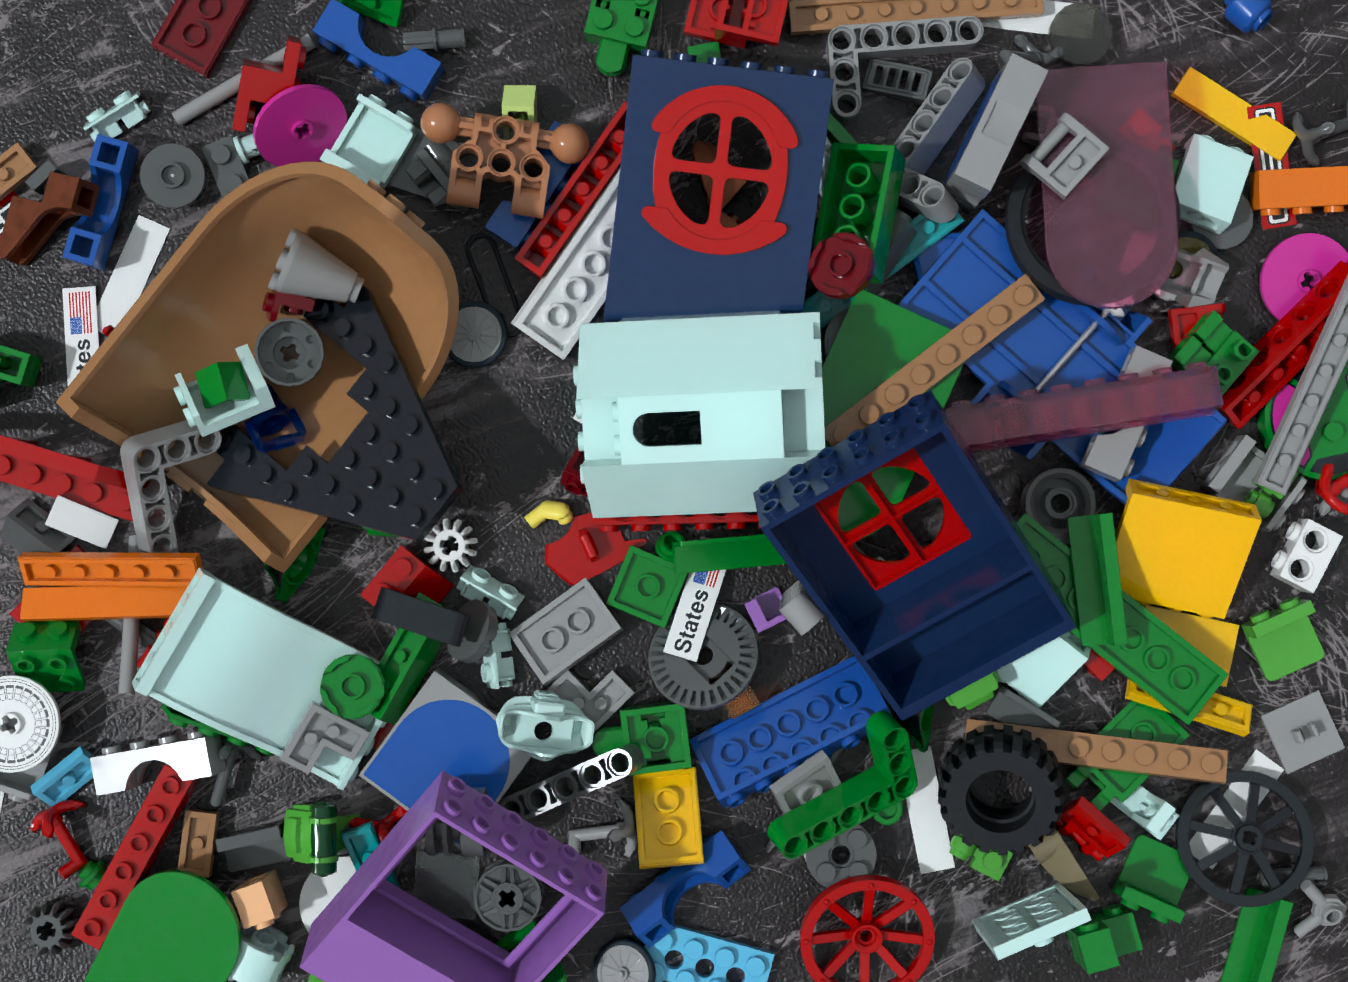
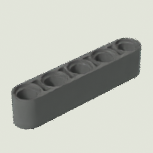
M625 744L503 798L499 805L509 811L516 812L514 809V802H516L521 810L520 817L524 820L530 819L637 772L644 764V754L637 745ZM622 753L629 759L628 768L621 762ZM594 766L600 769L602 774L601 780L595 776ZM567 778L571 779L574 783V791L568 788ZM541 790L547 795V803L541 799Z

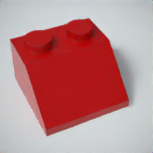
M400 545L362 591L360 596L375 607L380 589L385 587L413 597H417L418 593H422L440 603L454 587V584L410 547Z

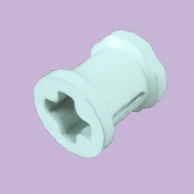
M253 133L242 138L239 136L233 137L236 150L244 164L249 163V159L261 155L254 143Z

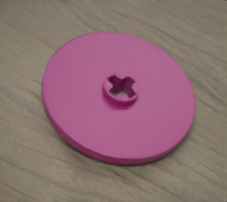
M303 84L287 88L272 97L260 110L253 128L254 143L261 156L269 163L278 167L290 163L318 162L326 148L331 150L347 123L346 110L339 97L326 87Z
M1316 233L1297 234L1277 244L1267 255L1262 265L1259 279L1261 297L1269 312L1276 319L1280 320L1340 260L1348 264V253L1330 237ZM1304 274L1306 276H1313L1314 280L1310 282L1311 288L1301 285V282L1305 280Z

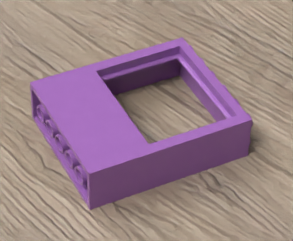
M442 771L313 921L299 968L324 982H541L605 914L608 871L598 862L591 861L579 854L572 846L556 840L544 829L535 827L525 821L516 812L509 811L497 804L488 795L481 794L469 787L462 779ZM437 819L564 894L511 953L385 880Z

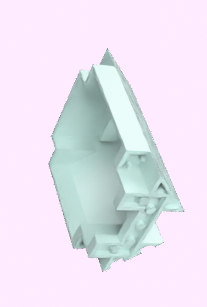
M780 310L634 317L622 318L620 322L580 324L578 366L573 367L574 385L577 386L576 417L577 419L582 418L583 431L578 432L579 451H584L585 461L583 464H580L581 484H585L593 518L757 512L753 492L757 491L762 484L774 481L785 475L793 466L804 464L816 457L822 449L826 448L820 312L780 314ZM700 411L702 444L647 446L640 443L634 436V422L643 414Z

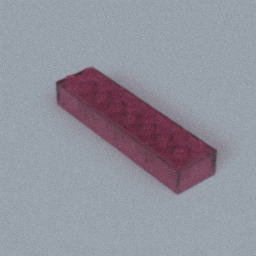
M1206 362L1188 364L1185 366L1186 370L1173 372L1171 367L1151 371V376L1139 377L1138 373L1118 376V381L1105 383L1104 378L1085 381V386L1071 388V384H1060L1052 386L1051 392L1038 394L1037 389H1029L1018 392V397L1005 399L1003 394L985 397V402L971 404V400H960L952 402V408H946L945 413L971 453L1211 416L1224 404L1217 366L1207 367Z

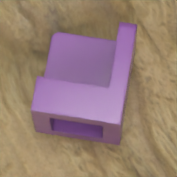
M777 587L743 603L758 633L786 620L779 611L781 593Z

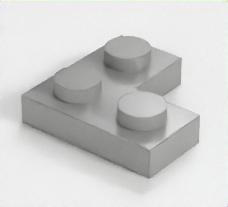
M613 669L591 691L570 670L563 673L546 690L553 691L560 699L575 703L583 714L594 722V732L635 693Z
M311 701L279 758L281 761L309 774L325 746L354 761L370 732L365 727L349 719L337 716L328 708Z

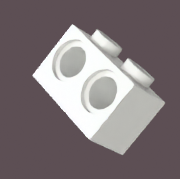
M1298 519L1297 522L1294 521L1286 532L1285 538L1288 540L1284 548L1277 551L1271 561L1273 569L1270 575L1302 592L1314 593L1343 536L1311 519ZM1309 532H1312L1316 538L1315 545L1311 549L1305 543L1306 535ZM1295 560L1301 565V572L1296 577L1293 576L1290 569L1291 564Z

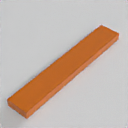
M22 552L17 557L25 586L188 587L198 568L203 569L200 553Z
M75 586L23 588L20 620L33 622L169 618L187 587Z

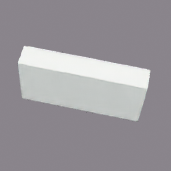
M58 495L45 525L107 549L119 519Z

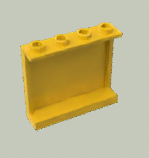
M1129 478L1125 488L1127 502L1115 534L1121 589L1142 605L1154 604L1164 606L1175 612L1183 610L1197 613L1204 618L1217 617L1225 619L1262 521L1257 506L1255 504Z

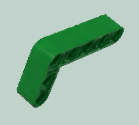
M887 711L875 712L866 724V732L874 762L873 767L776 818L769 825L767 836L785 858L795 859L914 793L918 786V779L908 733Z

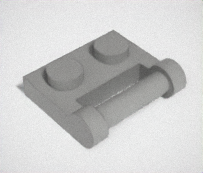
M1063 113L1057 120L1058 125L1030 155L1026 154L1020 160L1021 166L1026 171L1035 175L1063 200L1068 197L1110 149L1068 113ZM1067 133L1074 135L1075 138L1048 168L1041 164L1042 160Z

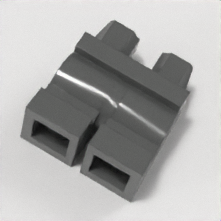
M457 136L454 140L442 144L431 141L425 148L416 153L418 159L406 170L417 186L430 176L435 180L437 185L425 195L436 209L446 205L453 151L466 141L471 140L469 137ZM466 153L460 157V162L465 167H473L477 164L478 159L474 154ZM490 178L484 179L482 184Z

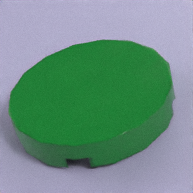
M344 655L339 657L325 668L322 675L320 694L324 705L333 714L345 719H360L372 714L381 705L386 694V680L382 669L372 659L362 655Z

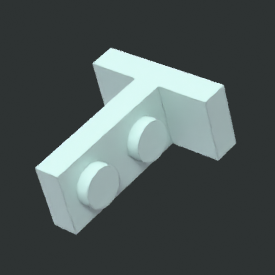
M1141 785L1123 803H1120L1115 797L1110 801V803L1158 840L1164 837L1179 817L1173 806L1150 793Z

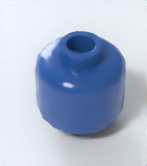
M1272 0L1224 1L1227 5L1224 12L1225 19L1243 33L1259 32L1269 22L1274 13L1271 10Z

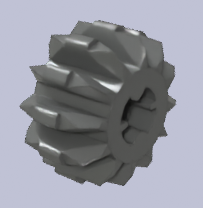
M47 900L41 904V907H33L30 910L32 917H27L23 922L30 929L25 931L22 937H31L33 940L28 948L33 949L38 945L39 955H45L50 951L53 956L61 953L62 949L68 950L72 947L71 939L76 937L72 936L71 933L74 930L73 927L79 921L78 918L71 919L70 917L74 908L70 907L64 911L63 901L60 900L54 905L51 901ZM50 922V923H52L54 926H53V927H47V924ZM54 928H55V930H56L55 933H52V932L49 931L50 929H54Z

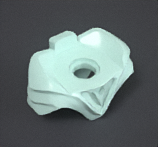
M536 690L533 696H515L503 705L496 717L498 735L505 746L521 750L541 761H550L563 754L577 753L588 748L593 743L594 722L589 720L575 703L560 699L553 691ZM540 722H548L552 727L551 735L546 739H538L534 734V729Z

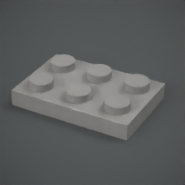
M585 577L508 634L542 684L547 686L623 631V629Z

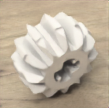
M443 519L444 531L436 524L432 530L437 536L427 535L425 537L426 541L433 542V547H425L424 553L435 552L436 555L430 558L429 563L433 565L441 559L440 571H446L450 562L452 571L458 572V560L462 565L468 567L471 563L465 557V554L470 556L477 555V551L469 549L468 544H476L478 539L466 538L473 530L471 526L466 527L460 532L462 520L457 519L452 529L449 519ZM454 537L456 539L454 543H458V550H453L448 554L445 551L448 548L443 547L444 541L451 540Z

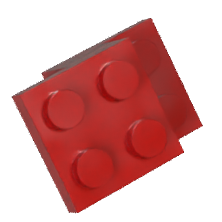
M691 0L684 35L713 42L718 41L721 44L745 49L747 40L778 47L788 0Z
M287 37L282 67L248 59L243 60L232 130L245 132L246 124L253 125L256 102L253 101L267 103L279 92L301 84L300 79L295 78L297 68H304L306 47L301 46V38Z

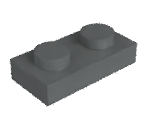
M231 135L202 147L222 198L251 179L245 164L236 150Z

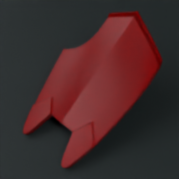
M591 512L573 517L571 528L567 534L561 539L545 545V564L572 586L585 577L589 580L622 562L630 545L640 549L646 544L647 540L634 539L624 541L620 529L619 532H600V526L592 525Z

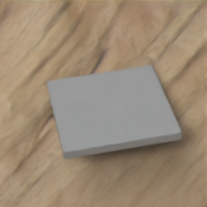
M1315 690L1260 715L1286 774L1345 748L1319 690Z

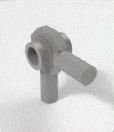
M1305 880L1301 883V890L1311 899L1313 904L1312 914L1292 928L1299 938H1302L1320 924L1322 926H1334L1345 918L1347 907L1336 894L1323 895L1311 880Z

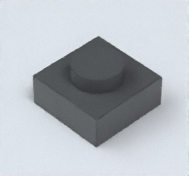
M47 160L25 183L33 191L43 196L50 171L64 175L67 174L58 165Z

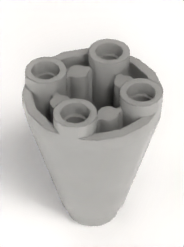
M291 228L285 246L290 247V250L287 248L282 250L275 267L281 270V272L274 270L268 288L283 294L344 303L349 300L355 303L364 279L358 277V272L307 234Z

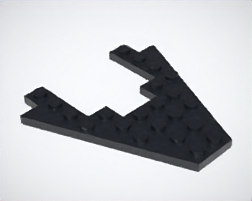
M362 285L355 303L349 301L345 307L336 301L316 299L313 311H306L303 317L366 368L347 392V395L363 407L367 414L329 462L313 448L306 445L288 469L236 424L221 429L219 432L222 436V442L216 452L225 460L207 484L217 490L422 542L463 490L372 292Z

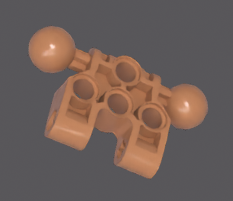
M434 103L428 106L420 119L421 130L424 136L432 142L438 144L448 143L457 136L471 138V140L466 141L453 151L446 204L479 209L484 179L490 178L496 182L510 181L514 185L511 214L543 219L550 165L536 148L551 150L552 155L558 161L565 164H575L583 160L590 148V140L586 131L573 123L562 124L554 131L539 129L540 122L514 119L510 116H496L475 112L474 119L461 117L453 106L446 103ZM501 127H509L515 135L510 140H502L496 132ZM466 153H471L477 157L478 162L473 167H465L461 164L460 157ZM498 158L506 159L510 164V168L505 172H498L492 166L493 161ZM530 163H535L541 167L542 173L538 177H530L525 173L524 167Z

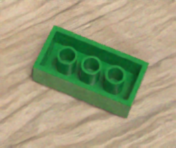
M833 143L812 247L813 252L817 244L822 240L834 237L833 234L840 232L853 233L862 238L872 250L875 260L873 277L869 283H883L906 160L895 145Z

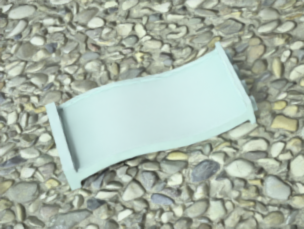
M199 567L132 680V685L136 692L146 697L150 696L197 721L280 756L311 701L326 707L320 694V684L325 668L332 661L344 655H362L372 659L377 665L380 661L246 594ZM372 715L360 719H349L365 727L370 732L354 761L325 746L311 772L333 783L338 789L344 790L347 783H351L355 779L359 769L358 764L362 757L368 755L372 750L377 731L380 727L383 728L387 722L380 721Z

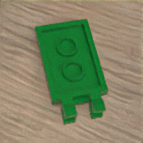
M1132 700L1097 734L1180 745L1190 736L1167 712ZM1078 766L1065 781L1075 789L1088 777L1101 790L1089 802L1101 811L1114 797L1120 803H1123L1150 775Z

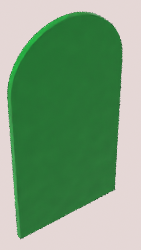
M865 290L855 295L822 366L824 426L826 427L946 335L951 329ZM964 362L924 392L926 393L931 390L943 409ZM825 441V447H830L829 444ZM889 466L877 469L872 473V476L888 500L893 504H897L903 500L915 472L906 468ZM861 482L849 485L840 500L838 520L839 526L843 531H850L880 513L879 507ZM881 528L877 529L876 531L870 533V534L867 535V536H870V535L874 534L875 532H877V531L880 530Z
M166 870L150 875L136 885L129 893L84 982H227L238 961L242 944L241 927L236 911L226 895L216 885L200 875L183 870Z

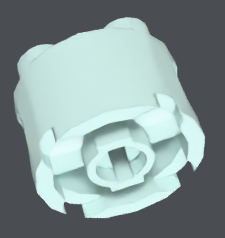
M240 921L242 935L241 951L228 981L279 982L285 965L290 961L294 953L295 947L293 943L287 945L288 937L272 926L256 930L255 926L244 929Z

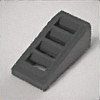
M870 58L861 89L922 105L926 99L933 71ZM877 68L883 70L879 85L873 84ZM889 72L895 73L891 87L885 86ZM901 76H907L905 88L899 89ZM914 78L920 80L917 92L911 91Z

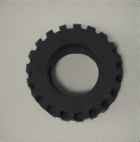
M1003 724V729H995L994 725L984 726V732L978 733L976 729L967 732L966 741L959 738L952 744V751L946 753L939 775L938 804L941 805L940 813L943 820L949 822V830L955 836L961 834L962 842L969 847L976 844L979 846V851L989 853V850H997L998 855H1008V850H1015L1018 854L1027 851L1026 846L1029 844L1036 847L1042 843L1043 834L1050 836L1055 830V822L1060 821L1063 812L1062 804L1064 803L1061 767L1058 766V759L1054 752L1051 750L1047 751V744L1041 738L1033 740L1031 732L1023 728L1020 733L1015 732L1011 725ZM1004 770L1013 772L1025 779L1031 786L1032 792L1022 803L1016 806L994 808L980 802L972 794L970 785L977 777L986 772Z

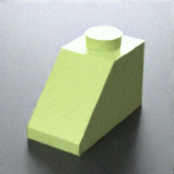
M504 85L501 105L502 116L537 122L536 85ZM503 127V139H512L515 135L513 130L509 127Z

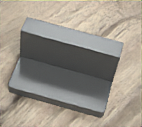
M29 498L6 515L0 537L20 553L66 552L77 540V537L45 525L49 513Z
M1002 685L985 710L987 714L1006 724L1052 729L1053 725L1058 728L1061 724L1057 719Z
M284 821L224 834L215 840L217 851H225L229 872H237L291 859V857L286 856L284 847Z

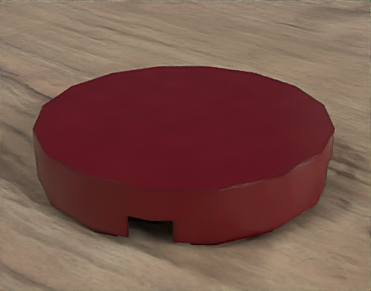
M840 232L833 234L834 237H830L827 240L824 239L817 244L810 256L808 265L809 275L815 287L821 293L835 299L849 298L865 289L873 277L875 268L874 255L867 243L853 233Z

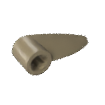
M1056 827L1050 836L1043 834V842L1036 847H1033L1031 844L1028 845L1039 863L1060 884L1089 900L1096 901L1101 899Z

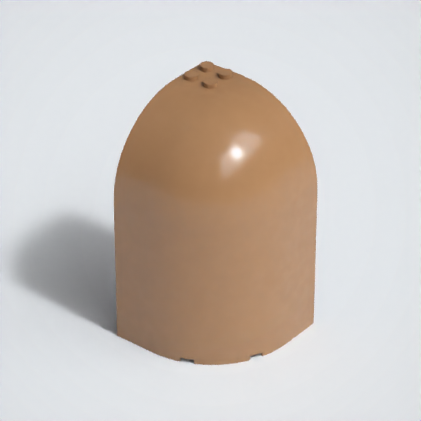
M298 162L279 166L247 180L221 199L204 216L61 394L56 403L73 420L120 446L131 436L187 420L183 409L187 408L188 405H180L173 389L179 386L175 374L181 372L184 381L189 383L197 379L195 372L216 362H240L235 348L248 344L255 359L254 348L257 337L265 326L272 323L268 321L266 312L262 311L264 297L267 292H272L268 285L274 270L281 272V270L275 267L284 248L290 250V247L285 246L291 228L307 234L358 272V277L364 279L363 285L372 292L422 400L440 374L454 340L459 314V293L455 272L442 247L422 229L426 223L410 210L407 214H404L406 206L392 194L385 198L384 195L387 192L370 179L366 184L347 170L322 162ZM347 300L346 303H344V302H338V303H339L341 306L345 307V305L349 302V300ZM280 304L277 319L294 318L305 321L318 333L324 350L321 370L311 381L302 386L294 387L275 384L262 374L276 407L240 421L236 425L286 469L290 467L306 445L313 448L329 462L367 414L363 407L347 395V392L366 368L303 317L306 311L303 310L302 315L290 313L283 310L284 305ZM291 345L289 349L285 347L282 349L281 352L285 355V362L299 358V354L295 351V345ZM175 441L169 444L168 450L174 446ZM145 449L138 454L139 458L143 456ZM217 452L164 468L166 471L165 475L187 492L190 493L192 490L205 501L203 505L227 525L265 564L282 573L286 572L328 519L210 487L207 482L225 460Z

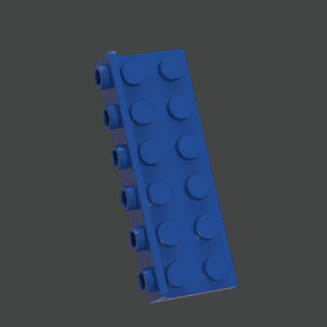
M852 656L689 739V742L718 802L723 808L727 806L734 808L744 803L747 796L755 792L764 793L770 790V785L819 751L823 750L830 759L832 753L842 748L848 750L857 746L861 742L860 739L867 736L866 724L875 712L887 711L891 716L892 714L877 686L855 656Z

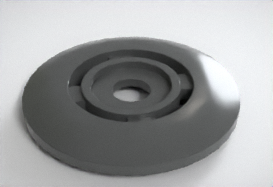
M715 603L701 648L712 650L713 658L708 664L699 665L694 661L663 652L675 617V613H673L669 617L666 627L658 628L649 649V671L658 690L672 703L691 710L715 709L736 699L749 686L759 661L758 641L750 624L737 611ZM729 663H733L732 667L725 672ZM718 679L714 684H710L711 681Z

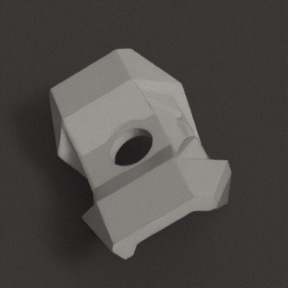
M1133 231L1118 267L1124 276L1136 269L1148 257L1155 244L1157 233ZM1175 246L1169 261H1179L1183 266L1182 273L1176 278H1170L1162 270L1150 284L1142 289V291L1154 293L1160 299L1166 301L1174 300L1186 308L1213 304L1225 274L1229 270V264L1205 248H1202L1197 253H1192Z

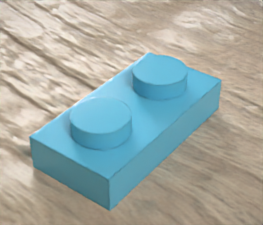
M79 746L30 786L33 795L49 806L65 801L93 778L90 757L94 755Z

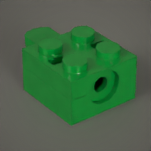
M660 0L591 1L584 35L586 42L599 45L596 63L598 70L608 77L621 75L625 70L629 53L641 55L642 49H649Z
M671 701L621 707V726L601 728L595 733L592 747L597 756L625 744H635L640 747L644 754V764L641 769L630 775L692 768L685 708ZM622 753V754H621V757H625V758H626V766H627V768H628V767H629V759L627 758L626 755H624V754ZM663 759V762H655V760Z

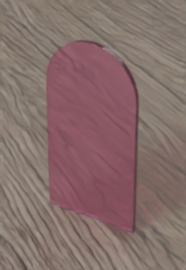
M1166 61L1048 69L1049 71L1036 96L1039 144L1058 125L1057 120L1063 113H1068L1110 148L1108 153L1065 200L1041 181L1045 250L1048 265L1060 286L1072 297L1085 304L1114 310L1135 305L1149 298L1165 283L1172 272L1178 253ZM1067 133L1042 160L1041 164L1048 168L1075 136Z

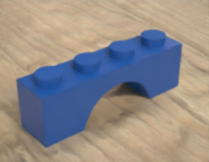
M330 0L312 30L319 39L317 44L333 54L336 50L345 54V61L360 70L363 66L372 70V76L381 83L388 86L392 82L399 86V92L408 99L415 102L419 98L427 102L445 72L442 63L416 47L398 56L389 57L374 53L365 45L363 37L364 21L361 16L340 2Z
M554 121L549 131H554L561 124ZM538 148V151L550 165L544 217L557 194H560L570 180L569 176L574 168H578L583 160L575 164H565L558 161L552 155L551 150ZM502 200L485 225L487 232L519 252L542 219L511 214L512 202Z
M97 134L89 167L91 183L101 188L93 216H81L71 226L62 258L105 271L139 150L130 143Z
M722 830L717 834L709 836L704 841V864L672 867L666 873L658 875L653 880V883L641 892L632 895L627 903L620 907L635 935L649 948L675 929V909L685 892L703 883H713L727 889L751 871V868L735 844Z

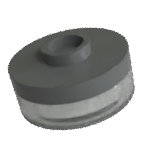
M163 144L154 148L146 155L140 168V181L143 190L151 200L165 208L173 210L189 208L202 199L208 187L209 176L204 161L194 151L180 144Z

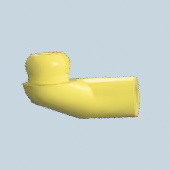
M546 500L524 518L535 529L546 519L558 520L561 525H566L571 522L573 513L570 510V506L564 502Z

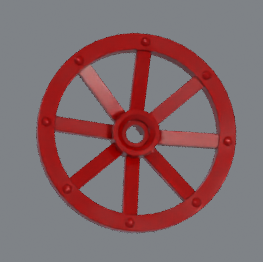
M860 875L843 879L831 885L814 899L802 920L799 944L804 965L815 982H839L832 978V976L856 950L859 952V982H869L870 953L875 951L898 975L888 982H916L924 973L932 958L935 932L926 905L910 887L885 876ZM864 891L862 914L859 918H856L837 902L838 899L848 894ZM875 891L887 892L902 899V901L876 918H872ZM827 908L850 926V928L813 933L817 921ZM912 908L921 922L922 933L882 927ZM863 931H868L866 935H861ZM849 940L824 969L819 966L813 955L812 945ZM889 940L919 944L920 948L915 959L906 969L882 941Z

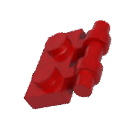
M1083 796L1064 806L1060 821L1055 822L1058 826L1057 830L1063 836L1068 835L1079 845L1078 849L1085 855L1090 854L1096 861H1100L1104 856L1108 858L1125 849L1131 839Z

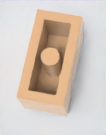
M275 869L245 880L231 892L244 929L255 926L256 930H260L274 924V920L280 918L281 912L288 906Z

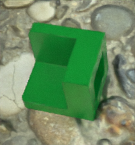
M216 362L195 372L205 409L214 408L227 401H245L250 398L241 362Z

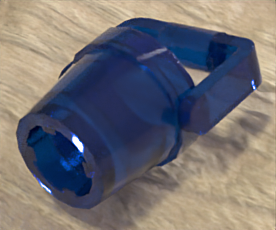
M269 384L267 386L276 407L252 416L250 420L245 421L246 429L257 450L263 453L294 446L296 443L302 442L306 435V428L295 408L289 409ZM292 421L297 433L286 434L263 442L261 437L271 436L282 431Z

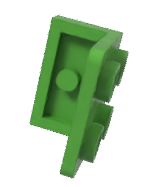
M1297 596L1288 598L1279 603V608L1270 612L1268 609L1257 612L1250 616V621L1241 624L1265 679L1275 681L1324 657V650L1308 615L1316 612L1311 600L1298 599Z

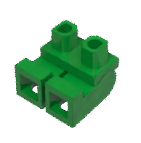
M1213 310L1203 314L1186 334L1188 337L1181 340L1167 359L1172 360L1171 365L1205 392L1214 396L1216 394L1223 396L1260 351L1239 333L1231 330L1222 321L1223 318Z

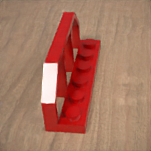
M0 435V481L54 498L60 495L93 510L133 521L124 471L91 463L92 458L67 455L37 446L38 442L33 440ZM150 480L144 483L142 489L149 485Z

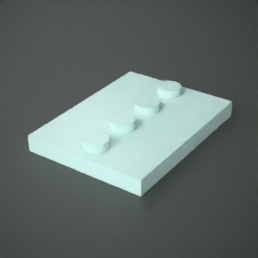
M1058 882L977 917L972 922L976 931L995 957L1001 960L1033 945L1035 947L1048 945L1054 940V936L1092 919L1087 908Z

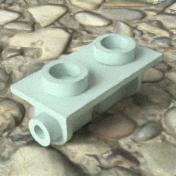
M127 90L113 99L115 103L113 107L106 111L100 107L87 115L86 118L89 122L85 123L83 129L87 130L91 127L94 130L90 134L94 142L96 141L97 134L114 138L123 132L117 123L118 120L122 119L129 129L141 120L146 119V114L151 112L144 100L140 103L137 101L136 98L140 96L139 90L133 94Z
M472 565L462 574L461 580L456 589L461 591L460 595L469 600L477 599L482 601L484 596L489 598V606L493 607L497 616L503 620L505 617L511 620L518 606L525 598L512 585L503 584L491 577L486 570L478 567L475 568Z
M506 622L498 623L494 641L489 640L486 646L489 650L483 656L484 664L481 665V677L483 682L486 683V688L500 689V687L513 686L512 680L515 679L513 657L501 658V652L512 651L511 637L508 634L510 628L506 627Z

